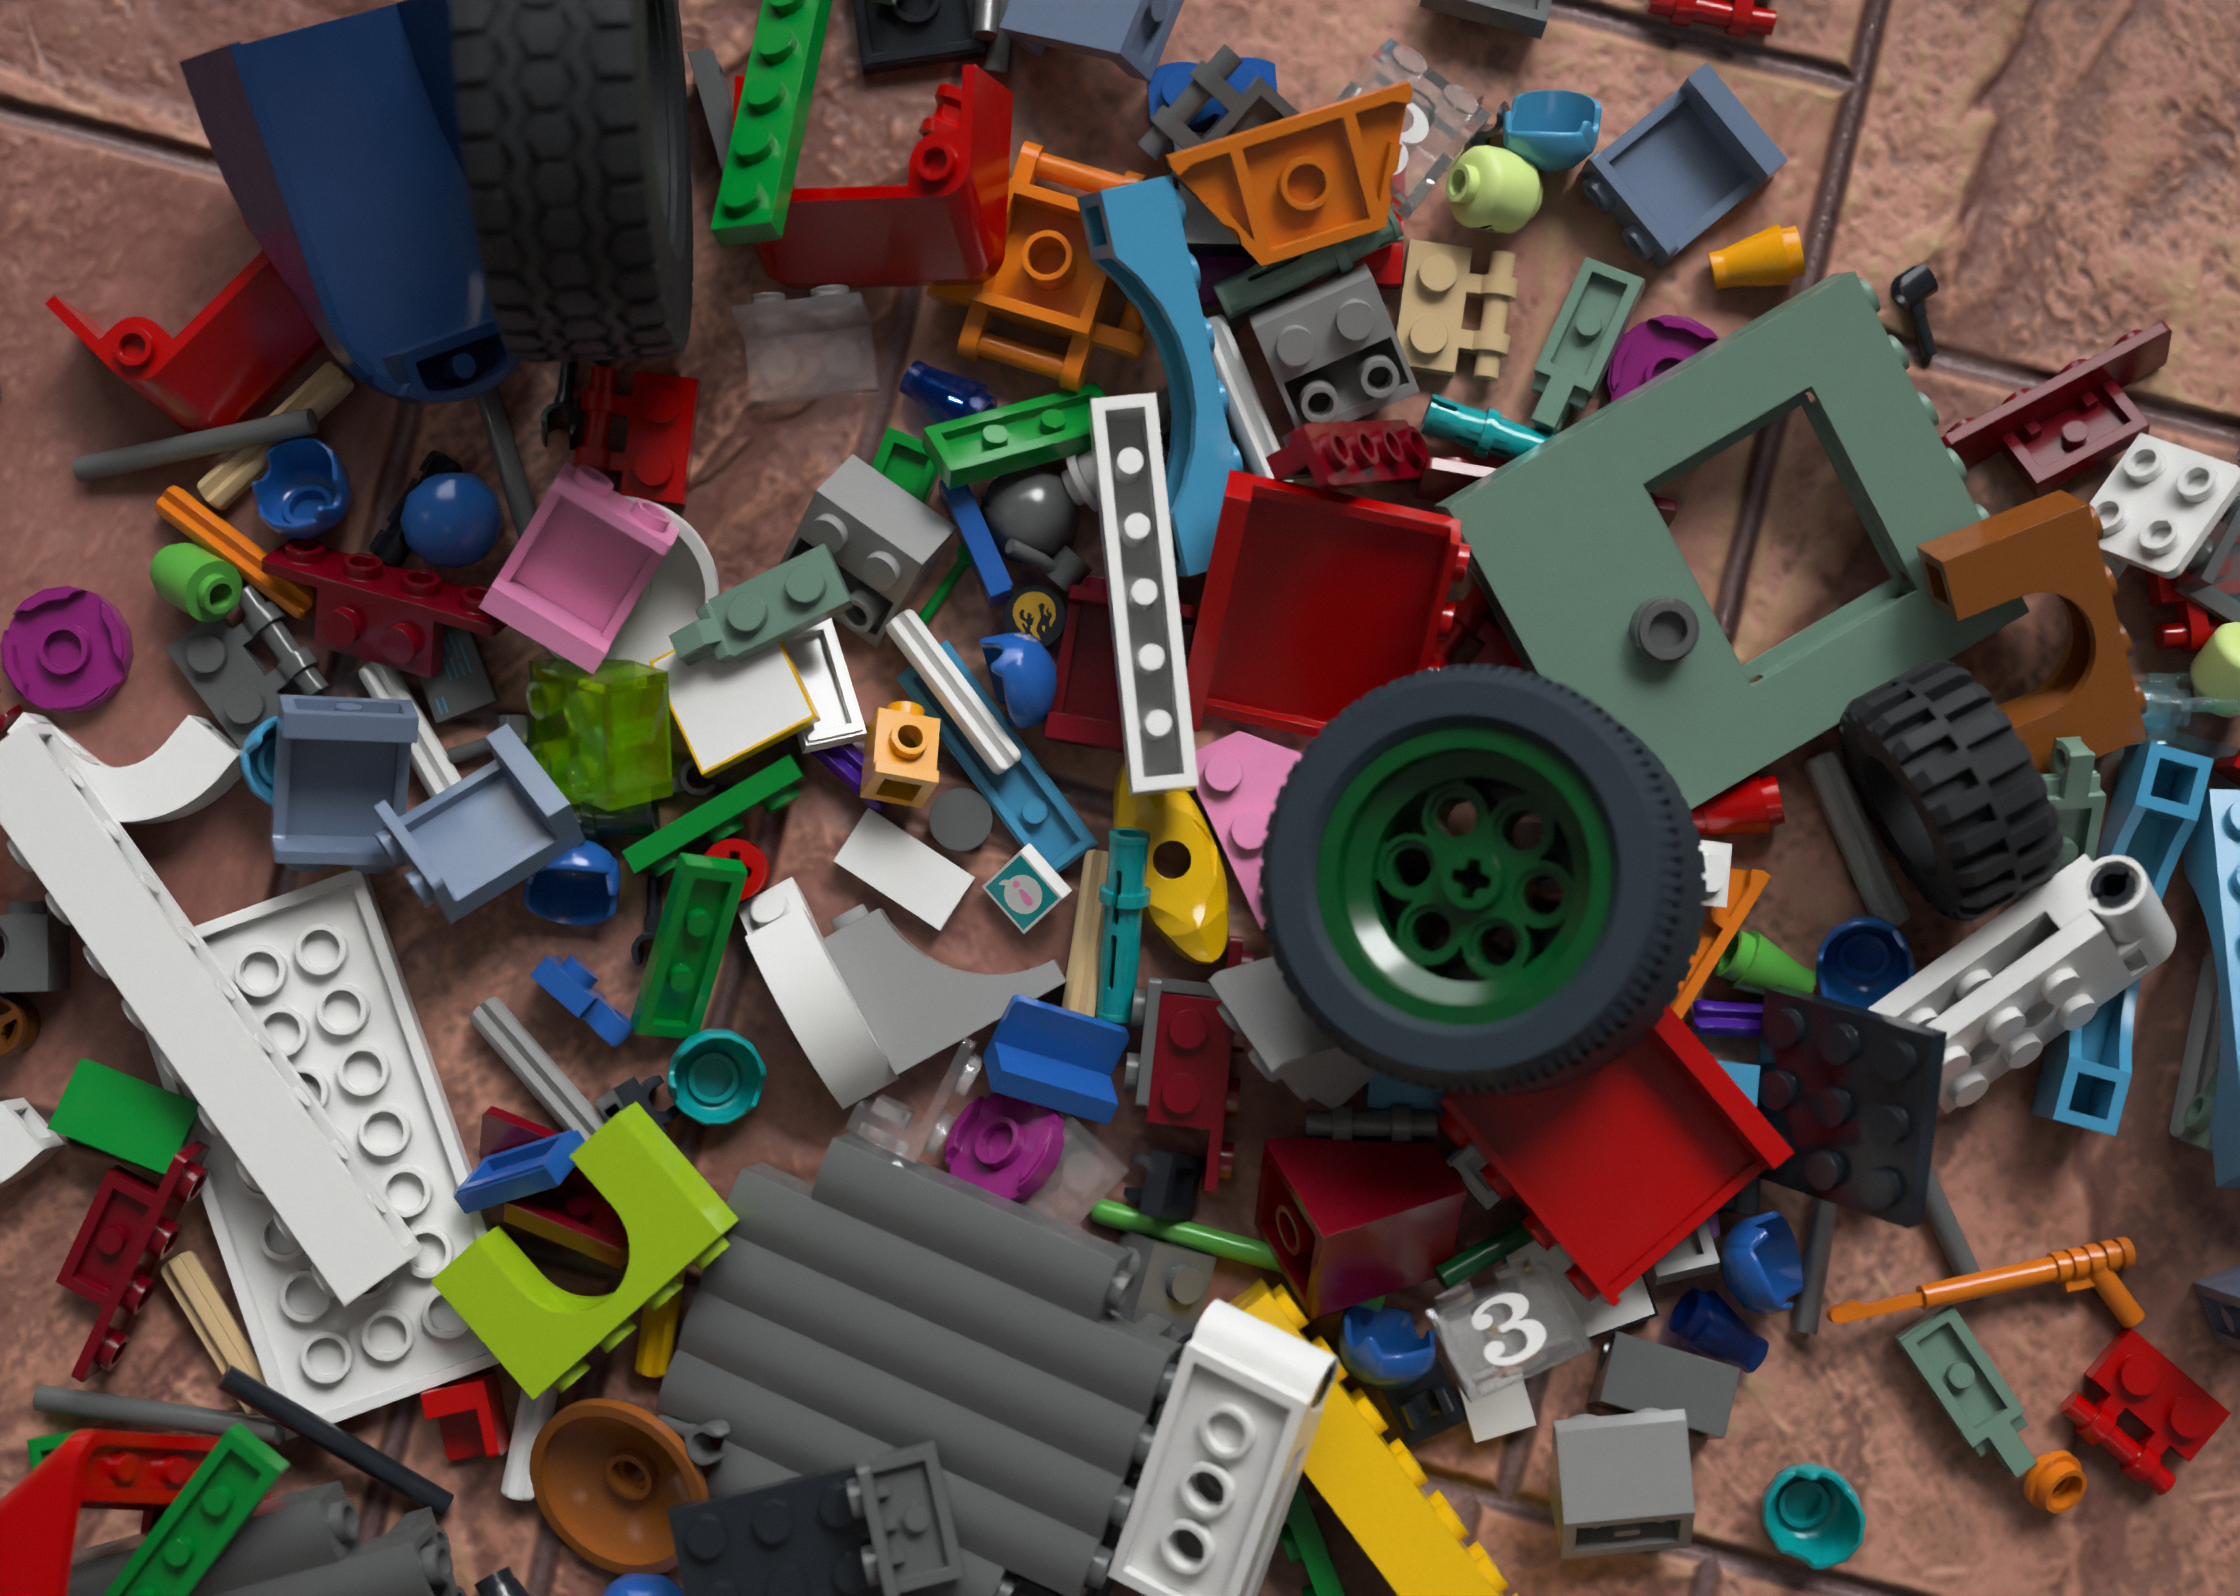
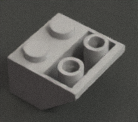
M1365 260L1352 264L1353 269L1341 274L1340 271H1336L1247 311L1253 330L1295 428L1312 422H1351L1420 392L1378 287Z
M852 454L816 490L779 565L824 543L830 549L855 604L852 608L833 618L877 648L888 634L886 625L909 605L935 568L957 527Z
M1273 956L1216 972L1208 981L1223 1001L1217 1007V1010L1224 1021L1237 1034L1242 1037L1246 1034L1254 1046L1248 1053L1251 1061L1271 1082L1275 1083L1281 1078L1302 1101L1307 1102L1310 1098H1314L1333 1110V1108L1341 1106L1378 1073L1358 1062L1357 1058L1350 1057L1335 1045L1334 1040H1329L1314 1025V1020L1309 1019L1297 1004L1296 999L1298 997L1291 995L1282 979L1284 973L1278 970Z
M1644 1408L1631 1414L1609 1416L1579 1414L1566 1420L1553 1421L1548 1493L1561 1559L1691 1547L1695 1504L1687 1419L1684 1409L1661 1410L1658 1408Z

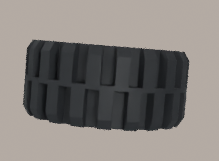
M1926 661L1848 703L1839 720L1841 724L1839 727V738L1844 743L1842 752L1845 762L1850 766L1854 786L1857 792L1861 794L1865 803L1864 808L1871 821L1875 823L1882 835V841L1888 851L1892 852L1899 862L1900 869L1908 880L1914 882L1922 897L1927 902L1934 904L1935 909L1943 916H1949L1953 920L1972 921L2052 880L2064 857L2061 851L2064 847L2063 834L2057 827L2059 818L2056 808L2050 803L2046 783L2041 773L2037 772L2031 760L2032 755L2024 741H2020L2012 728V722L2003 709L1999 710L1992 701V695L1982 684L1974 682L1972 674L1964 668H1957L1955 663L1949 661Z

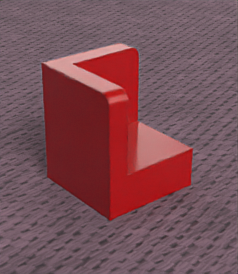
M497 1371L449 1381L427 1389L420 1394L425 1420L436 1417L439 1419L445 1452L449 1460L455 1461L481 1454H486L489 1459L502 1456L509 1450L511 1435Z

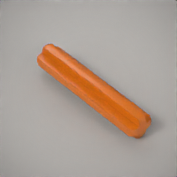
M172 485L158 499L154 508L158 515L203 549L233 565L245 581L294 618L305 620L316 609V589L309 585L263 573L262 558L268 555V553L184 489Z

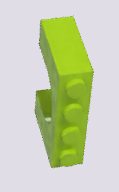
M637 1101L615 1114L569 1156L613 1206L625 1226L629 1240V1263L625 1277L616 1291L601 1296H581L560 1289L536 1268L500 1225L475 1240L430 1281L532 1400H535L551 1385L562 1394L591 1368L583 1359L585 1355L598 1344L606 1353L619 1344L637 1328L629 1317L644 1303L653 1313L683 1287L682 1283L676 1278V1275L691 1262L700 1271L730 1246V1243L723 1237V1234L739 1221L738 1217Z

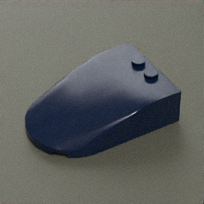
M404 0L396 4L246 44H241V41L180 61L183 75L221 174L244 219L292 296L332 354L346 370L371 389L387 397L402 402L425 405L450 403L476 397L501 383L513 372L521 360H516L509 353L500 335V329L497 327L492 311V302L489 301L484 281V270L481 268L476 242V230L473 226L468 195L469 187L468 181H466L462 151V132H460L458 115V93L454 70V40L450 0Z

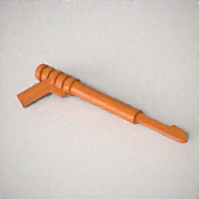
M2123 1236L2080 1247L2068 1248L2063 1251L2047 1253L2046 1257L1917 1285L1916 1291L1863 1303L1854 1299H1848L1829 1307L1826 1316L1829 1321L1842 1324L1918 1306L1922 1310L1933 1309L2049 1282L2061 1283L2062 1289L2067 1292L2094 1287L2124 1328H2131L2144 1319L2145 1313L2114 1272L2134 1267L2136 1264L2135 1247L2129 1238Z

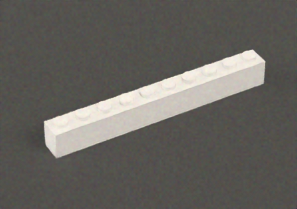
M25 723L1 740L0 824L11 838L7 841L10 853L25 870L29 872L34 871L49 891L45 894V899L51 911L64 924H72L86 943L83 952L91 967L104 978L110 977L124 996L121 1006L128 1019L139 1030L143 1032L148 1030L161 1048L162 1052L159 1054V1059L165 1071L178 1084L184 1085L186 1083L201 1104L197 1107V1112L205 1127L214 1136L226 1139L238 1156L235 1160V1165L242 1179L253 1190L263 1191L276 1210L273 1213V1218L280 1232L291 1243H300L314 1263L311 1266V1272L320 1288L330 1297L337 1296L345 1306L422 1252L424 1249L51 725Z

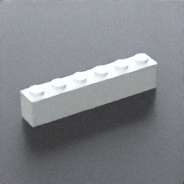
M1154 392L1090 399L1088 419L1129 797L1193 791L1199 786L1157 395Z

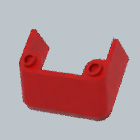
M976 64L963 65L960 130L933 132L916 144L909 160L908 185L792 188L782 239L754 242L765 273L774 281L792 289L978 285L989 281L1000 270L1005 257L1013 93ZM746 75L735 76L732 132Z
M243 217V220H244V223H245L247 229H248V230L250 231V233L254 236L253 232L251 231V229L249 228V226H248L246 220H245L244 217ZM264 250L175 338L153 320L139 316L128 317L119 321L106 333L89 315L55 295L45 303L116 375L188 434L248 421L325 344L288 290Z
M82 1429L70 1435L0 1500V1596H67L80 1508L143 1511L140 1533L151 1531L221 1438ZM271 1491L264 1500L270 1499Z

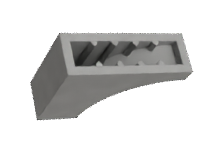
M864 904L831 920L830 923L835 932L822 939L896 1076L1002 1018L1012 996L1018 994L1036 999L1067 982L1056 959L1025 971L1008 974L973 973L948 966L929 957L909 942L891 922L884 909L878 908L868 913Z

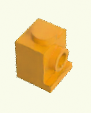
M910 701L890 703L887 709L878 707L866 728L867 734L865 736L860 797L922 808L939 782V771L936 770L941 719L924 716V708Z

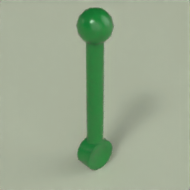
M962 543L957 549V562L918 614V617L925 626L965 570L971 567Z

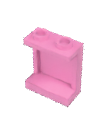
M566 462L479 608L594 675L607 654L612 641L653 574L672 548L679 529L670 525V516L653 503L638 499L634 503L612 490L614 487L613 482L600 471L587 465H579L576 468Z

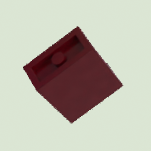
M1085 577L1084 587L1070 585L1066 624L1063 630L1056 671L1057 693L1052 709L1048 711L1044 737L1047 741L1124 753L1106 579ZM1178 592L1185 663L1187 665L1197 606L1184 604L1186 594Z

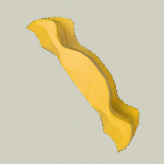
M1124 763L1120 768L1114 787L1113 821L1114 828H1138L1149 832L1151 835L1150 842L1148 843L1145 886L1151 890L1150 904L1143 908V915L1168 946L1181 957L1196 964H1212L1225 952L1230 932L1226 873L1212 830L1203 813L1187 791L1129 797L1126 765ZM1167 841L1181 843L1186 847L1190 855V866L1187 872L1176 879L1161 876L1153 864V855L1156 848Z

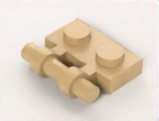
M1410 239L1407 247L1395 331L1411 371L1453 377L1456 369L1458 353L1476 355L1474 378L1485 381L1498 380L1501 358L1508 356L1511 338L1508 334H1505L1509 302L1516 300L1519 282L1516 278H1513L1515 254L1506 251H1492L1488 274L1480 275L1469 273L1473 248ZM1466 297L1484 300L1481 325L1478 331L1461 329Z

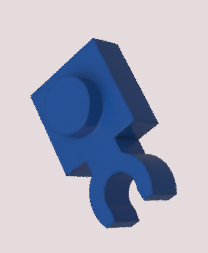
M570 954L565 961L558 955L546 956L530 974V977L577 1018L584 1019L611 1046L616 1047L617 1044L621 1046L634 1031L630 1019L604 999L605 996L594 987L600 978L575 956Z

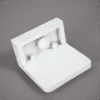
M2140 432L2089 503L2094 507L2102 522L2104 536L2102 540L2098 541L2103 563L2110 568L2115 580L2117 581L2128 564L2164 578L2179 576L2240 492V468L2237 465Z

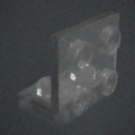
M825 285L811 289V297L785 300V294L781 292H762L747 296L746 305L731 307L733 322L745 339L751 402L754 406L879 392L872 321L861 292L850 293L849 286Z
M971 1036L963 1039L921 1125L912 1121L916 1112L914 1108L886 1094H881L875 1101L866 1098L859 1102L845 1128L914 1163L919 1161L925 1151L936 1155L956 1119V1116L946 1112L954 1093L957 1092L966 1096L984 1063L982 1057L974 1054L980 1041Z

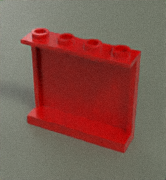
M1229 470L1186 667L1193 731L1200 732L1203 714L1317 738L1320 735L1319 731L1333 717L1338 718L1340 716L1339 712L1354 701H1362V696L1380 686L1388 687L1389 682L1407 675L1414 677L1416 672L1433 668L1439 669L1440 660L1433 659L1431 656L1436 639L1447 641L1450 634L1455 611V603L1446 601L1451 581L1463 582L1470 555L1471 545L1461 543V520L1443 514L1329 490L1321 491L1315 487L1282 480L1275 481L1272 478Z
M1665 1006L1663 1009L1665 1012L1664 1016L1653 1029L1648 1028L1645 1031L1647 1035L1632 1049L1626 1048L1625 1054L1613 1063L1602 1065L1601 1070L1585 1078L1579 1077L1576 1082L1558 1088L1551 1087L1550 1090L1523 1093L1520 1095L1445 1092L1434 1101L1444 1113L1436 1120L1440 1128L1461 1151L1470 1144L1486 1163L1478 1171L1482 1178L1503 1201L1511 1195L1516 1198L1529 1214L1521 1221L1522 1225L1546 1252L1554 1246L1558 1248L1572 1265L1564 1272L1565 1276L1589 1303L1599 1297L1603 1303L1615 1307L1621 1302L1618 1295L1748 1183L1765 1169L1775 1170L1795 1153L1669 1006Z

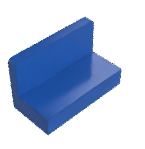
M1014 995L1009 1001L983 1053L990 1090L1109 1125L1119 1106L1111 1074L1130 1040L1128 1030L1124 1026L1022 995Z

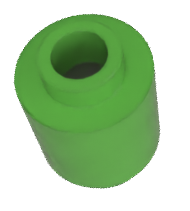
M179 543L168 545L161 549L151 562L150 578L158 596L199 621L216 622L225 618L235 609L240 600L242 579L238 570L233 565L195 544Z

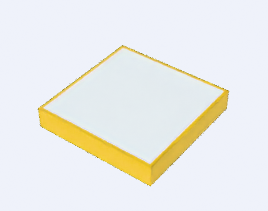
M784 641L741 662L734 658L720 663L717 661L715 654L688 666L685 662L679 660L675 649L649 662L701 775L707 779L821 721L820 715Z

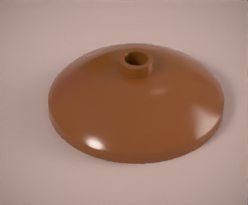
M585 1399L574 1402L558 1411L539 1431L531 1450L530 1478L537 1503L552 1529L576 1553L599 1567L619 1574H662L679 1566L667 1511L668 1507L707 1498L709 1493L699 1464L693 1462L688 1456L686 1444L667 1424L651 1413L629 1403L612 1399Z

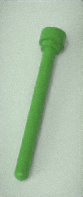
M1103 1198L1094 1200L1089 1206V1217L1097 1224L1134 1232L1149 1238L1283 1273L1268 1246L1263 1241L1181 1219L1156 1218L1138 1213L1139 1208ZM1386 1295L1354 1306L1380 1313Z

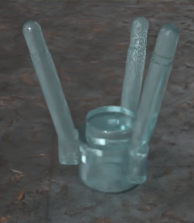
M2189 670L2169 674L2146 673L2145 681H2136L2142 689L2147 703V711L2141 714L2147 738L2144 739L2145 743L2170 744L2219 758L2236 755L2240 748L2175 730L2177 727L2188 726L2191 712H2240V699L2191 698L2189 689L2178 688V686L2192 683Z

